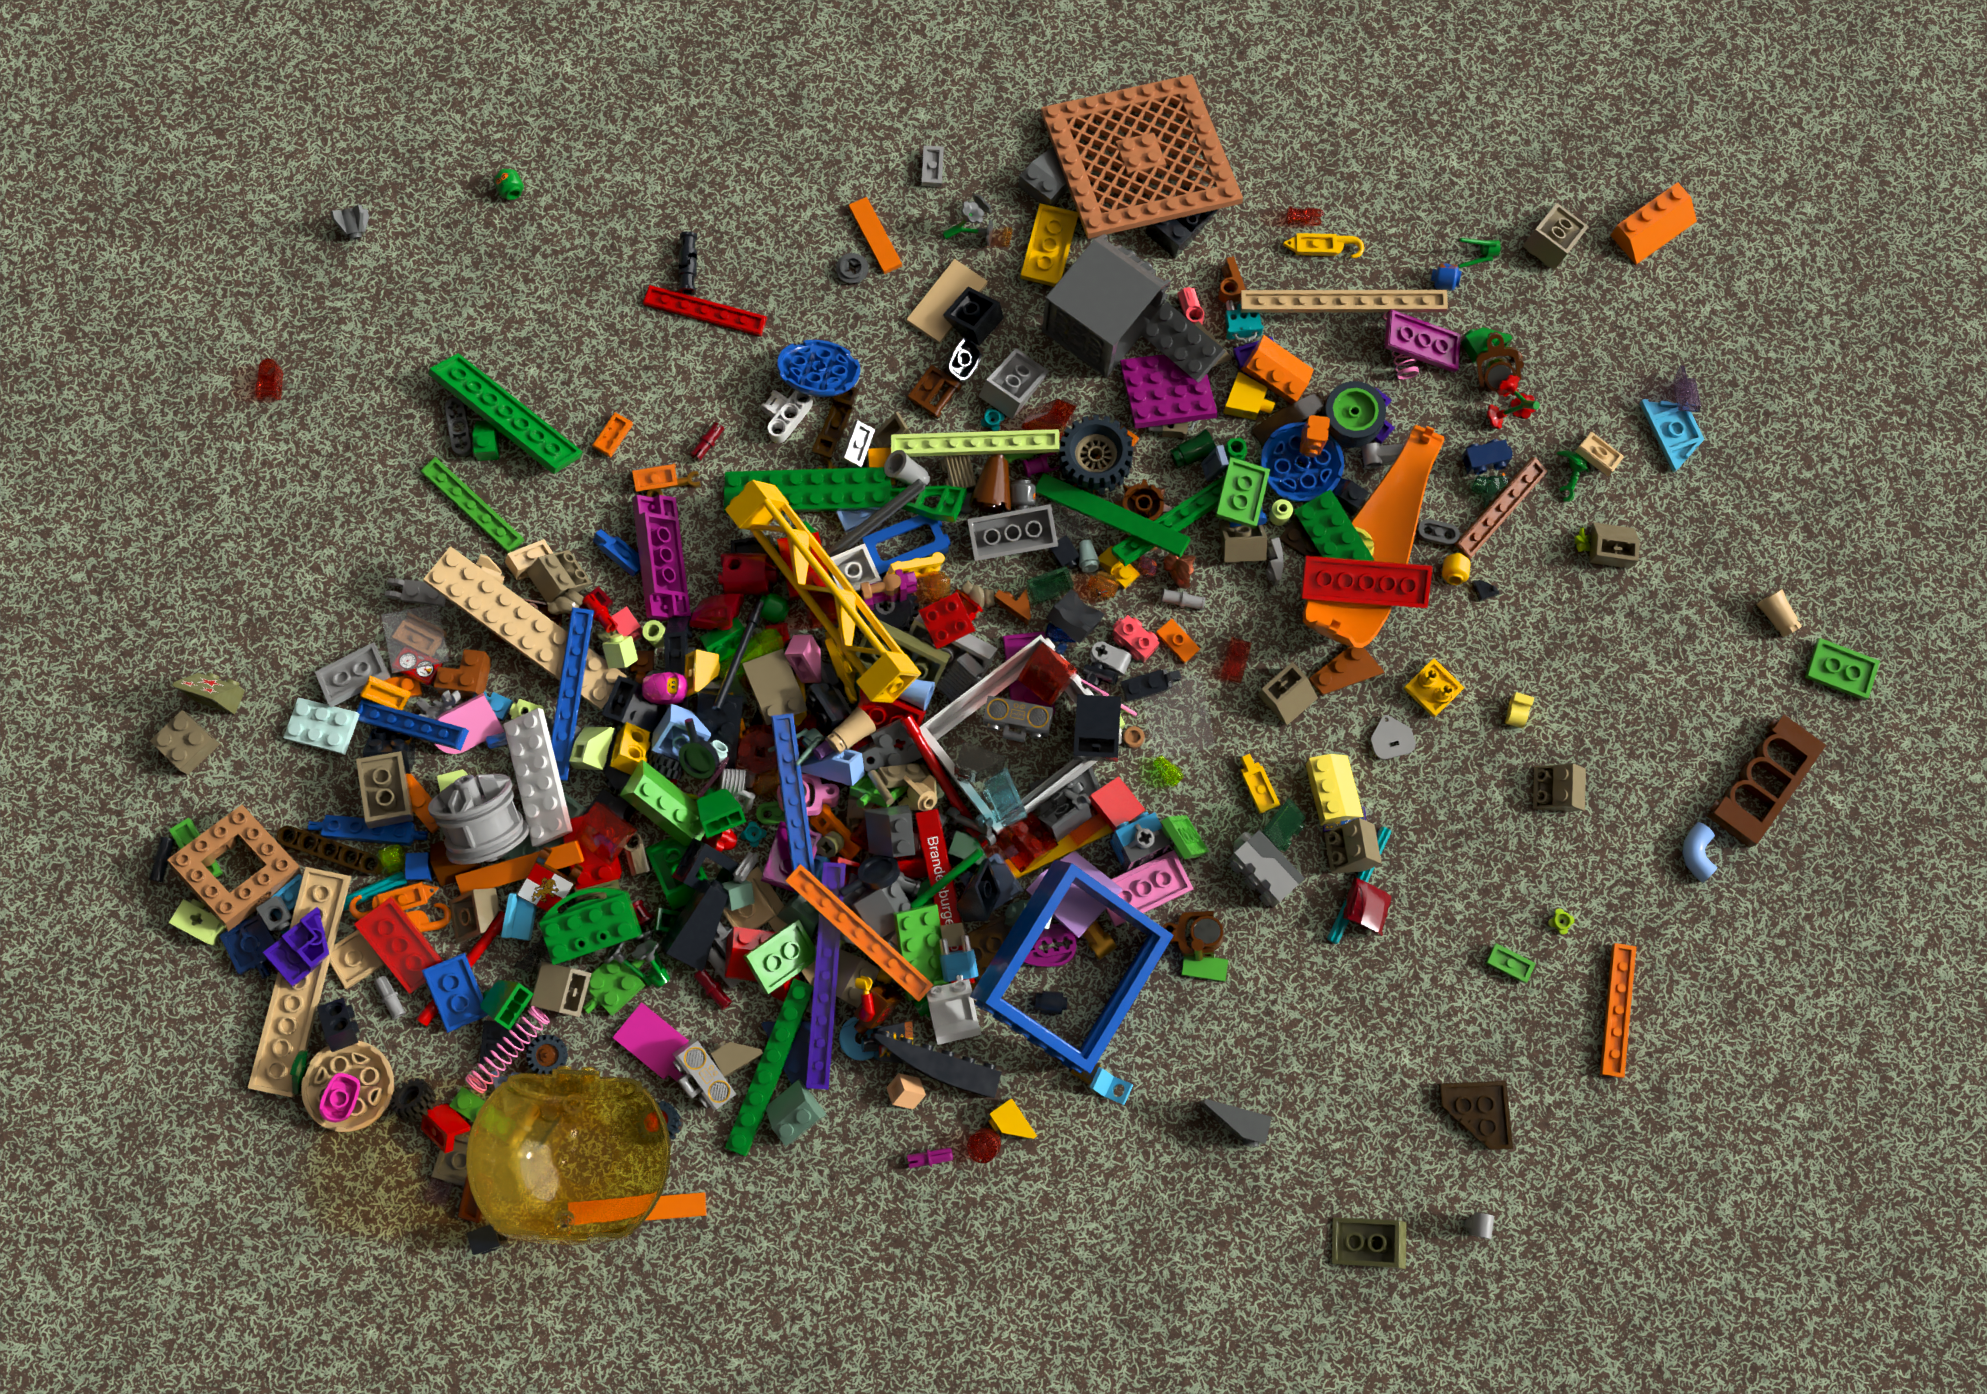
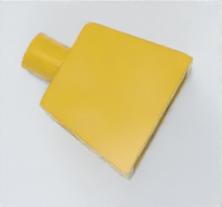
M1238 372L1223 413L1256 420L1259 410L1271 414L1275 402L1264 399L1268 389L1266 386Z

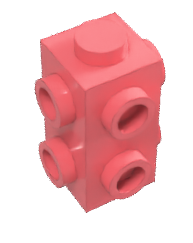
M1127 615L1124 619L1119 618L1113 625V640L1120 647L1125 646L1130 650L1129 653L1136 661L1141 660L1144 663L1159 646L1160 642L1157 641V636L1151 631L1147 632L1142 628L1141 622L1135 617L1131 618Z

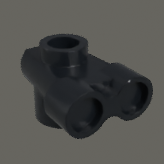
M1092 662L1091 665L1086 664L1084 667V680L1095 687H1100L1101 681L1114 686L1118 681V674L1115 671L1105 670L1104 666L1099 663Z

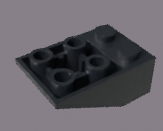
M1185 186L1183 190L1188 192L1190 187ZM1218 209L1147 225L1145 234L1173 258H1176L1195 239Z
M618 675L602 716L606 721L622 727L626 722L649 731V737L653 738V732L667 710L666 704L651 703L642 695V684Z
M1077 694L1074 760L1118 762L1121 697Z

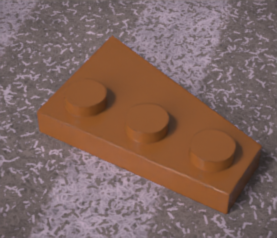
M1350 646L1310 677L1309 681L1323 696L1347 686L1383 675L1385 672L1364 647Z

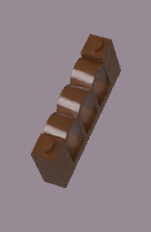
M1785 714L1778 718L1773 717L1766 726L1768 731L1765 734L1767 738L1757 745L1755 750L1756 758L1747 762L1739 772L1740 781L1728 787L1724 792L1723 798L1720 800L1715 799L1708 808L1710 810L1707 816L1709 819L1749 848L1759 843L1826 747L1825 743ZM1769 742L1778 744L1800 760L1792 773H1789L1769 757L1767 753ZM1753 765L1764 768L1784 783L1775 797L1752 779L1751 769ZM1737 788L1748 791L1768 806L1759 820L1736 803L1735 791Z

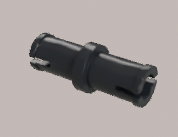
M160 836L156 856L153 855L152 858L154 864L149 880L164 882L168 865L167 859L170 858L175 839Z

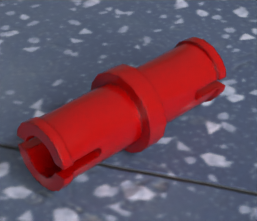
M594 594L587 595L583 599V604L589 610H594L593 619L599 621L607 633H610V630L613 632L617 628L618 624L609 615V610L606 606L600 604Z

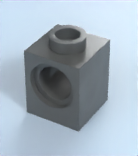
M274 896L256 907L270 931L278 930V932H282L290 927L293 915L281 897ZM279 909L281 918L275 922L272 919V913Z

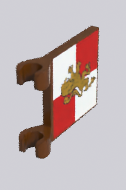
M545 846L519 889L517 896L548 912L556 903L568 896L583 867L575 864L569 876L545 864L552 852V849Z

